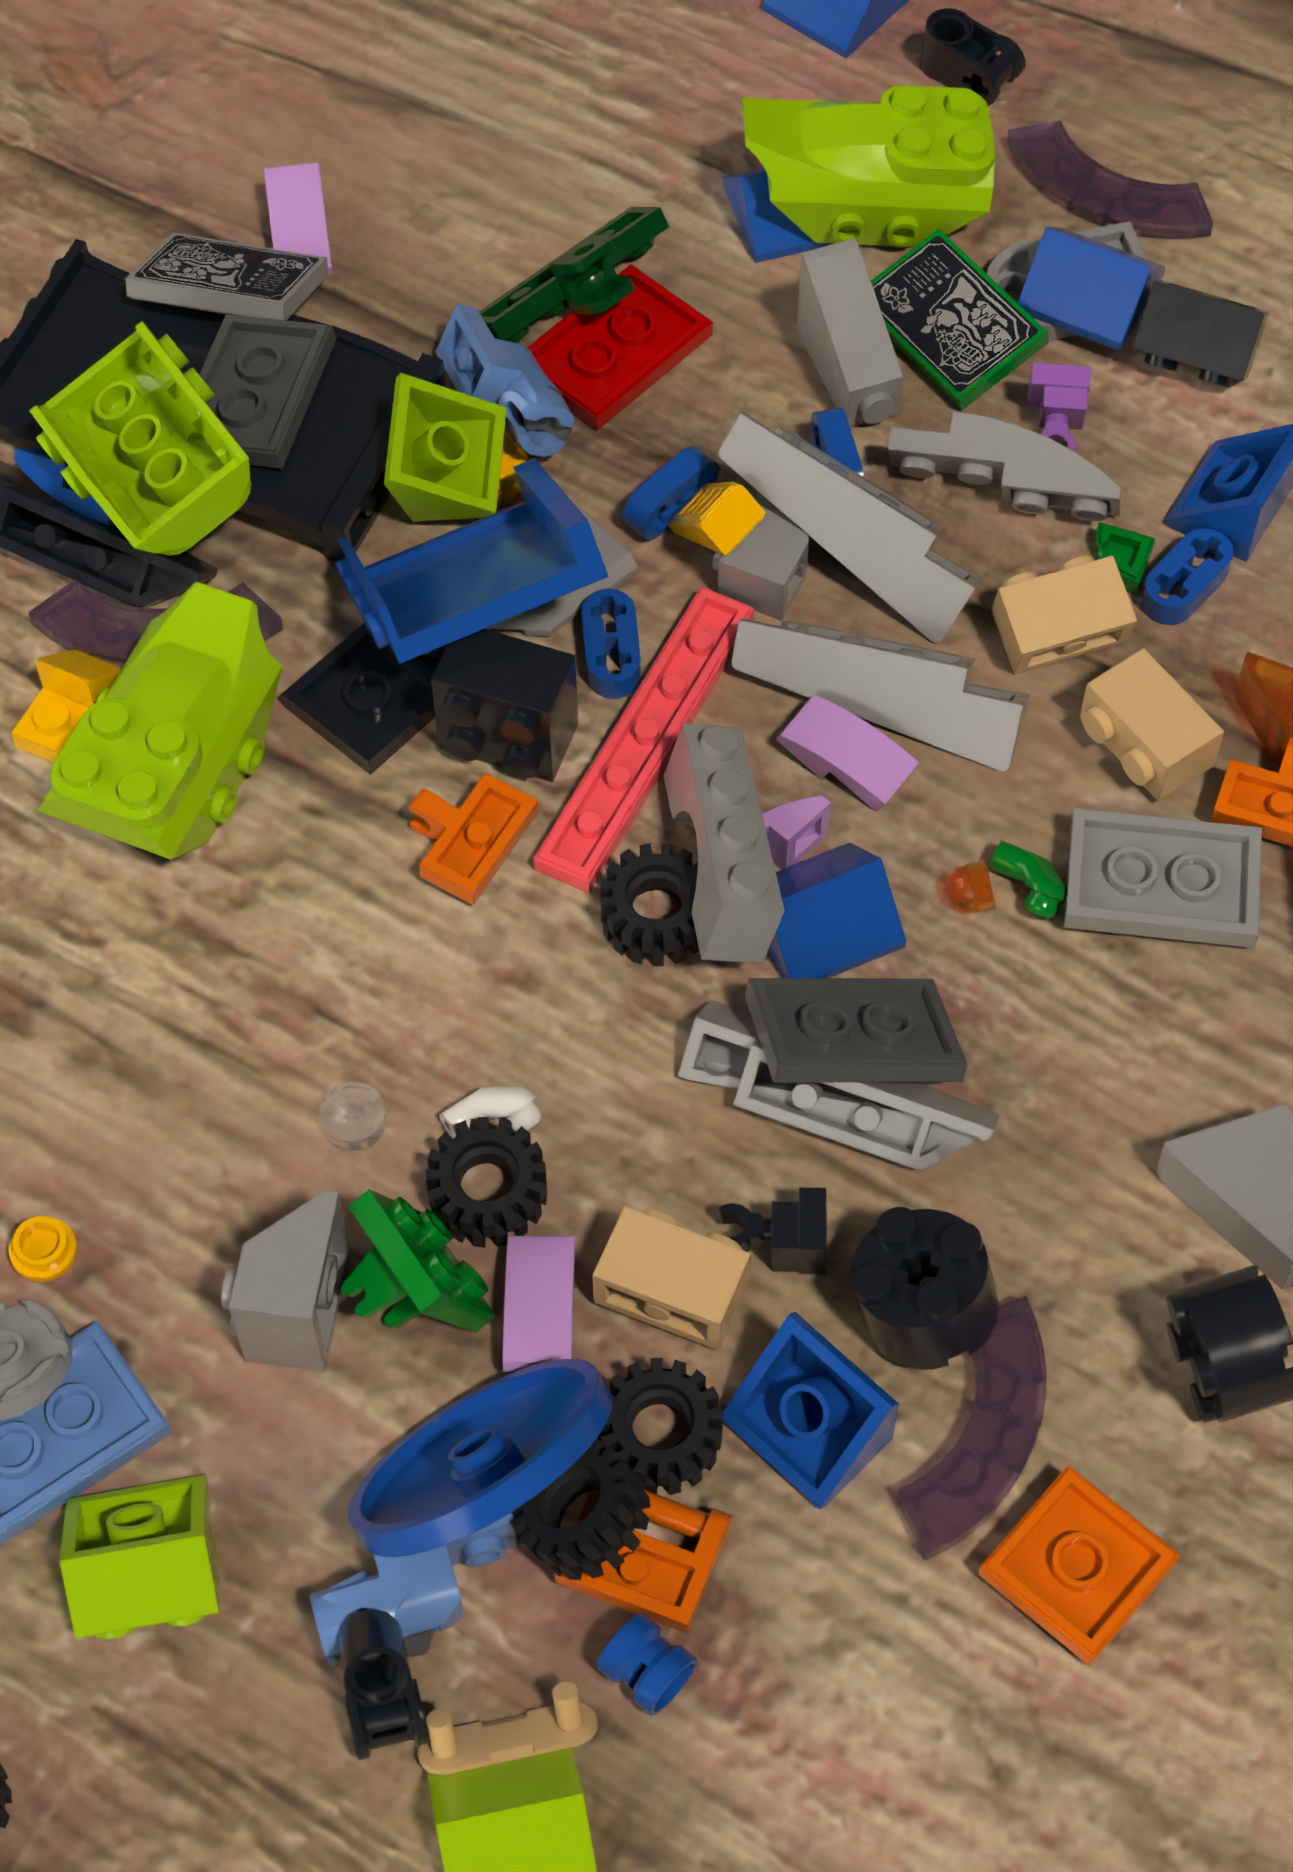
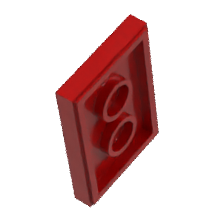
M632 264L618 274L631 278L635 286V290L601 313L591 315L569 313L527 347L531 350L542 371L557 389L562 392V397L572 414L595 431L603 427L713 335V322Z

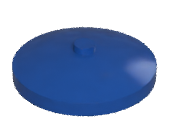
M560 1359L540 1363L518 1370L480 1387L426 1420L376 1463L359 1484L350 1501L348 1519L364 1547L370 1553L382 1557H402L423 1553L457 1541L489 1526L538 1495L566 1472L588 1450L610 1417L613 1407L611 1392L595 1366L588 1361L580 1359Z

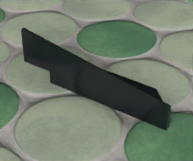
M0 461V548L137 609L152 606L188 589L195 582H205L215 578L217 575V567L185 551L181 554L169 556L135 549L116 525L108 526L72 511L39 488L23 471Z

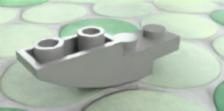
M953 411L950 433L891 427L888 445L892 467L900 468V472L907 476L931 478L935 472L957 474L959 480L975 485H988L992 483L993 479L1002 480L1003 503H1011L1013 509L1028 514H1044L1047 512V508L1070 510L1073 517L1087 521H1102L1106 519V515L1120 516L1121 487L1075 451L1029 429L994 418Z

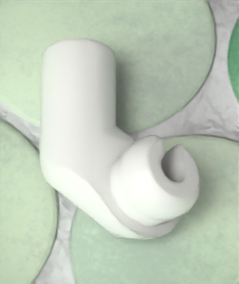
M485 1086L442 1112L440 1119L449 1135L455 1138V1125L465 1120L469 1130L472 1131L478 1128L477 1117L489 1116V1121L505 1117L506 1120L511 1121L512 1131L517 1132L521 1126L526 1130L540 1122L542 1114L533 1102L536 1096L524 1086Z

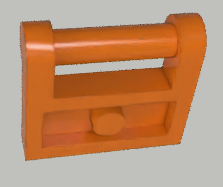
M600 1489L589 1491L576 1524L586 1518L594 1509L599 1499ZM644 1490L649 1496L651 1508L642 1509V1511L649 1518V1522L699 1540L694 1553L633 1530V1533L641 1542L634 1552L625 1545L618 1551L625 1562L616 1569L606 1560L601 1563L604 1574L602 1576L592 1579L583 1569L581 1580H570L562 1572L560 1576L555 1574V1583L634 1614L644 1612L653 1621L688 1634L718 1556L722 1552L727 1540L733 1515L715 1508L708 1514Z

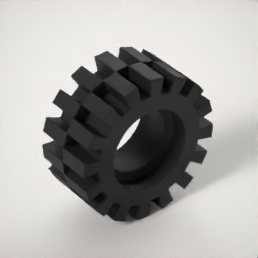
M651 843L640 845V857L635 858L630 849L620 854V866L613 861L606 869L607 879L602 878L600 886L601 923H603V933L607 941L614 938V950L620 955H623L631 948L632 962L642 965L645 954L653 955V966H664V955L671 954L674 963L677 964L685 960L686 947L693 954L699 951L691 912L698 862L692 866L693 853L683 848L679 856L674 857L673 844L662 843L661 854H652ZM662 890L676 895L680 899L682 906L679 912L671 917L650 919L639 915L633 907V902L642 893Z
M489 1116L477 1117L478 1129L470 1131L466 1120L455 1125V1138H452L445 1131L438 1138L439 1151L431 1149L427 1158L429 1169H425L428 1198L431 1211L436 1213L447 1228L451 1227L452 1238L463 1243L467 1234L472 1235L473 1246L485 1248L486 1237L495 1236L496 1245L499 1247L507 1245V1233L514 1231L516 1236H524L528 1233L527 1222L530 1220L537 1224L541 1218V1204L546 1205L548 1195L545 1161L543 1162V1154L538 1142L531 1145L530 1133L522 1126L514 1134L512 1133V1123L510 1120L500 1118L498 1128L494 1129L490 1128ZM493 1163L506 1168L511 1174L513 1182L509 1191L499 1199L477 1201L470 1198L461 1187L463 1176L474 1166Z
M650 1358V1369L643 1371L639 1361L627 1366L628 1377L623 1379L617 1373L609 1381L613 1407L605 1427L598 1436V1440L606 1447L610 1445L622 1457L643 1484H645V1490L657 1494L658 1486H668L669 1495L680 1493L681 1483L686 1480L689 1481L692 1487L702 1481V1470L704 1468L711 1471L716 1463L717 1450L721 1449L723 1415L722 1408L718 1407L719 1396L714 1386L707 1389L706 1376L697 1369L692 1376L686 1374V1363L674 1360L672 1369L663 1368V1358ZM656 1404H664L677 1409L687 1423V1430L681 1441L666 1449H653L642 1444L635 1436L632 1427L636 1416L643 1409Z
M596 1439L566 1472L534 1498L514 1510L513 1513L517 1518L512 1519L511 1523L514 1531L520 1536L519 1539L551 1572L558 1576L563 1572L570 1580H581L584 1569L593 1579L604 1575L602 1562L607 1560L614 1569L625 1562L618 1553L624 1545L633 1552L636 1550L641 1541L633 1533L634 1528L647 1530L649 1518L642 1509L651 1508L650 1499L643 1490L645 1485L622 1457L610 1445L606 1447L600 1440ZM600 1489L599 1499L594 1509L586 1518L575 1525L560 1528L566 1509L576 1498L586 1492Z

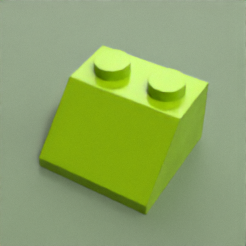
M206 1474L67 1499L59 1562L75 1639L96 1636L100 1639H115L131 1633L135 1628L167 1623L171 1626H187L201 1621L206 1615L219 1613L220 1579Z

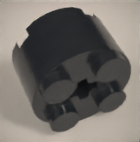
M895 1207L888 1209L880 1215L876 1226L866 1234L858 1245L851 1265V1282L865 1327L871 1338L875 1341L877 1348L885 1357L908 1368L933 1370L949 1366L947 1359L956 1357L967 1350L970 1356L989 1339L998 1319L999 1301L985 1245L980 1231L973 1224L951 1213L940 1210H910L905 1207Z
M1257 1265L1175 1290V1293L1166 1296L1168 1310L1172 1322L1166 1323L1169 1340L1179 1363L1190 1360L1196 1381L1190 1384V1391L1197 1413L1203 1423L1214 1420L1222 1423L1293 1401V1367L1286 1369L1284 1359L1288 1357L1287 1346L1293 1344V1339L1275 1291L1265 1274L1258 1276L1259 1267Z

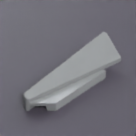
M740 413L719 449L718 455L720 459L933 643L941 642L982 579L931 549L944 527L796 434L780 427L774 432L748 414Z
M740 619L738 623L732 656V666L735 670L808 698L816 694L860 718L1001 772L1007 771L1011 766L1030 696L1025 693L970 684L975 658L799 621H782L781 626L749 619Z
M713 1000L709 1001L695 1017L678 1072V1077L686 1080L738 1089L733 1104L735 1106L919 1171L940 1162L947 1154L978 1140L984 1142L991 1139L999 1119V1115L919 1082L774 1083L752 1016Z

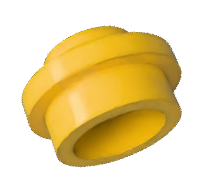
M35 1216L24 1221L16 1229L9 1244V1257L14 1269L19 1275L33 1282H48L61 1277L72 1267L78 1252L77 1241L72 1229L62 1220L49 1216Z

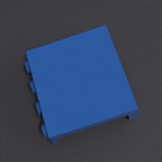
M535 458L513 467L525 501L498 511L494 515L481 518L366 567L361 563L347 537L338 539L345 558L336 561V567L348 595H351L358 613H361L368 631H371L378 649L389 645L399 664L609 577L589 521Z

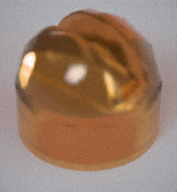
M985 860L968 863L955 869L948 880V892L951 902L957 909L965 913H980L996 909Z

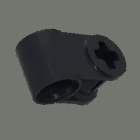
M953 8L939 9L930 14L926 21L920 58V67L923 73L930 79L939 81L948 87L967 88L974 91L986 101L988 106L998 99L1000 88L1007 80H1014L1019 77L1026 67L1023 51L1016 42L971 19L963 11Z
M377 1609L363 1610L351 1615L342 1624L338 1633V1650L346 1691V1708L358 1760L370 1758L371 1750L413 1739L419 1745L430 1743L417 1679L412 1677L404 1637L398 1621L389 1613ZM371 1653L386 1654L375 1661L361 1660L364 1656Z

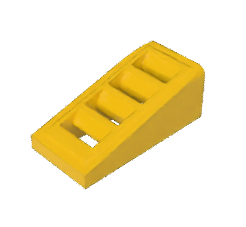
M736 482L707 483L683 506L667 526L675 534L726 556L765 517L766 512L741 484Z

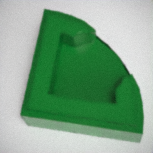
M1099 522L1094 541L1095 558L1098 560L1113 555L1126 591L1137 595L1153 551L1155 538Z

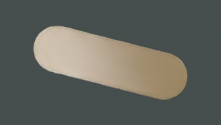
M567 1681L554 1686L552 1690L554 1705L529 1710L523 1715L486 1723L478 1721L454 1727L451 1713L448 1710L435 1709L426 1717L430 1743L419 1745L418 1758L422 1768L427 1772L435 1775H449L583 1745L593 1738L598 1728L597 1716L590 1706L580 1703L577 1686Z

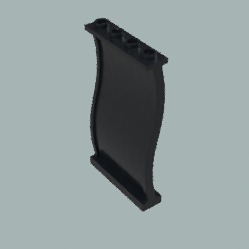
M76 239L65 256L56 260L48 281L37 297L31 298L23 311L22 319L10 337L4 338L0 342V439L19 448H42L36 437L44 430L29 410L36 405H44L136 332L135 326L141 321L148 326L158 340L165 334L170 336L189 360V363L181 369L183 373L194 367L198 374H200L226 314L131 299V297H127L125 280L130 273L91 255L86 242ZM291 315L287 319V321L325 324L296 315ZM333 326L336 342L283 468L249 465L251 492L239 511L273 523L316 543L325 549L328 560L336 562L345 558L338 539L346 536L357 553L391 494L384 485L396 377L400 373H404L446 387L444 361L442 359L422 353L417 361L376 341Z

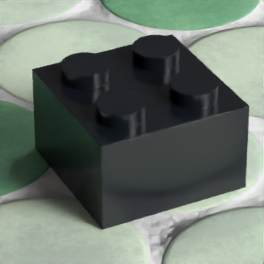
M482 629L447 644L431 678L439 749L448 751L452 756L460 760H479L505 768L509 773L520 778L535 777L553 783L578 727L575 655L487 629Z

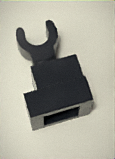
M799 1187V1202H772V1217H764L760 1213L750 1212L746 1207L735 1203L724 1204L719 1207V1217L722 1224H738L743 1227L744 1230L739 1235L733 1237L726 1236L737 1242L743 1251L748 1252L751 1248H760L763 1244H771L773 1272L826 1274V1188Z

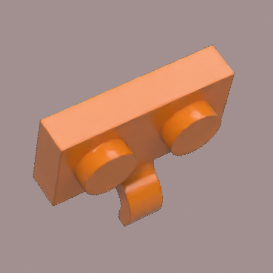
M1292 737L1289 738L1279 773L1230 759L1210 822L1262 827V838L1293 847Z
M486 772L460 808L449 804L429 790L421 789L409 806V811L415 814L409 823V827L420 835L437 839V841L420 863V877L474 906L538 814L539 800Z

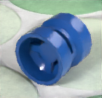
M640 1612L633 1616L614 1635L600 1655L596 1666L610 1681L624 1682L634 1691V1702L650 1716H654L663 1710L684 1687L698 1664V1659L682 1645L671 1646L661 1637L660 1626L644 1612Z

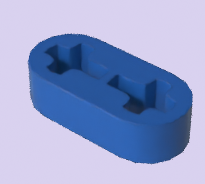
M843 408L813 412L811 415V431L814 446L864 477L858 451Z
M695 446L685 448L633 492L623 510L622 518L624 523L647 540L657 538L669 528L667 524L707 483L716 482L720 470L719 463Z
M1207 528L1193 530L1185 535L1148 574L1141 599L1144 613L1151 620L1164 625H1175L1187 620L1228 576L1233 558L1231 541L1223 533ZM1208 554L1215 558V560L1207 558L1196 569L1193 567L1195 557L1202 559ZM1178 584L1182 586L1180 597L1173 594L1168 599H1165L1159 595L1160 593L1164 595L1169 594Z
M617 589L595 591L586 598L582 605V633L587 680L590 688L604 698L619 699L627 697L636 690L640 684L641 656L635 606L632 599L626 593ZM609 613L614 615L616 632L605 633L604 621L602 619L603 614ZM618 654L621 673L609 674L607 655Z

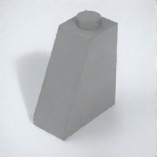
M849 239L801 253L797 331L835 408H843L850 428L867 423H879L888 417L900 414L903 375L856 239Z
M1288 1103L1166 1141L1156 1168V1173L1161 1183L1252 1264L1257 1265L1259 1270L1279 1288L1285 1289L1293 1286V1113Z

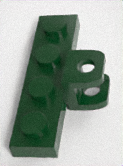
M630 207L480 310L479 313L493 337L515 343L529 333L527 325L540 316L554 315L568 306L573 314H597L608 310L635 290V286L631 278L625 275H617L613 266L624 258H635L650 250L654 246L652 239L669 228L661 207Z

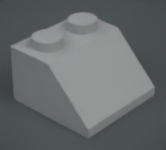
M324 1190L245 1242L242 1247L238 1268L228 1267L223 1281L221 1304L223 1309H229L230 1334L238 1337L246 1362L320 1372L326 1371L342 1294L341 1286L345 1280L351 1251L338 1191Z

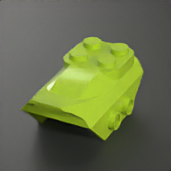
M900 85L887 89L881 96L880 101L787 100L741 97L745 146L758 158L767 172L770 202L816 243L835 244L855 238L858 245L915 247L937 229L948 235L990 212L995 169V145L991 117L986 101L970 89Z
M141 321L135 326L136 332L44 405H36L29 411L44 430L36 437L37 441L58 466L66 461L68 466L60 473L83 501L92 495L135 549L172 556L181 554L194 546L238 511L246 502L251 492L249 457L207 404L216 396L194 367L185 373L182 372L181 369L189 363V360L168 334H165L158 340L148 326Z
M195 582L172 606L151 620L112 686H106L101 691L96 703L85 711L53 763L50 772L52 786L36 811L170 860L207 844L219 823L225 824L231 818L237 804V791L247 774L254 775L265 752L264 739L282 665L270 654L259 624L258 606L252 600Z

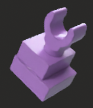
M1033 362L1028 383L1027 405L1040 406L1039 427H1044V431L1040 434L1075 451V438L1069 432V429L1082 430L1087 411L1091 366Z

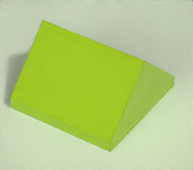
M400 373L396 377L384 478L386 488L412 522L484 518L496 514L507 407Z
M572 1748L449 1775H435L427 1772L444 1872H597L584 1794Z

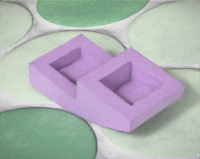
M319 162L264 168L273 249L327 257L328 276L333 275Z
M816 694L806 702L776 738L781 745L821 780L831 772L875 812L886 805L920 763L893 740L863 719Z
M823 795L793 801L762 813L773 863L781 870L795 865L828 836L831 802Z
M508 1236L504 1300L503 1371L516 1372L548 1361L572 1359L575 1236Z

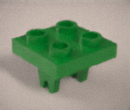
M370 1189L348 1206L374 1244L373 1248L341 1286V1292L350 1297H355L365 1290V1298L355 1308L358 1316L369 1318L394 1304V1308L384 1318V1323L392 1328H398L419 1315L425 1314L477 1333L496 1317L483 1298L489 1291L486 1283L468 1262L464 1260L460 1263L447 1246L453 1239L452 1235L435 1213L429 1209H425L423 1212L418 1211L400 1196L393 1200Z

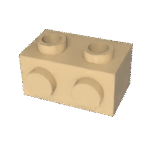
M1090 555L1077 557L1060 566L1059 571L1037 577L1035 572H1025L1006 580L1001 588H998L991 608L1014 675L1128 641L1137 623L1113 555L1095 561L1093 556Z
M1144 648L1086 685L1080 719L1087 734L1095 742L1104 744L1120 760L1128 778L1136 785L1144 786L1158 802L1215 766L1225 731Z
M624 1206L592 1275L594 1303L719 1351L750 1281L751 1253L743 1251L737 1242L724 1235L708 1233L703 1236L682 1228L675 1219L663 1212L647 1209L642 1213Z

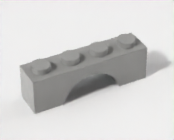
M682 723L664 773V781L672 820L693 822L696 832L698 869L691 912L701 960L763 964L785 910L742 728L719 725Z

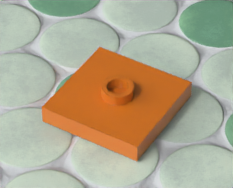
M1068 1465L980 1566L978 1575L1091 1667L1175 1567L1181 1555Z

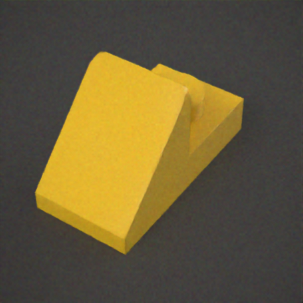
M79 650L39 657L35 664L43 688L11 732L15 747L54 763L82 715L91 705L96 703L99 694L106 686H112L122 668Z

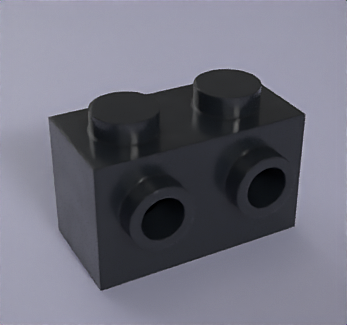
M1155 280L1133 348L1146 352L1143 362L1176 371L1179 362L1201 368L1198 376L1199 379L1231 387L1234 378L1244 381L1249 377L1269 311L1167 281Z

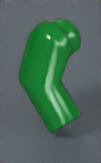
M1003 840L1000 841L991 860L990 869L1030 887L1029 895L1024 901L1025 909L1047 919L1053 918L1058 911L1059 902H1065L1067 888L1050 861Z

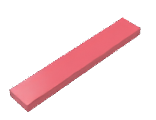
M700 587L533 858L534 870L590 894L666 768L682 723H693L732 658L739 620L749 619L754 621V607L705 587Z

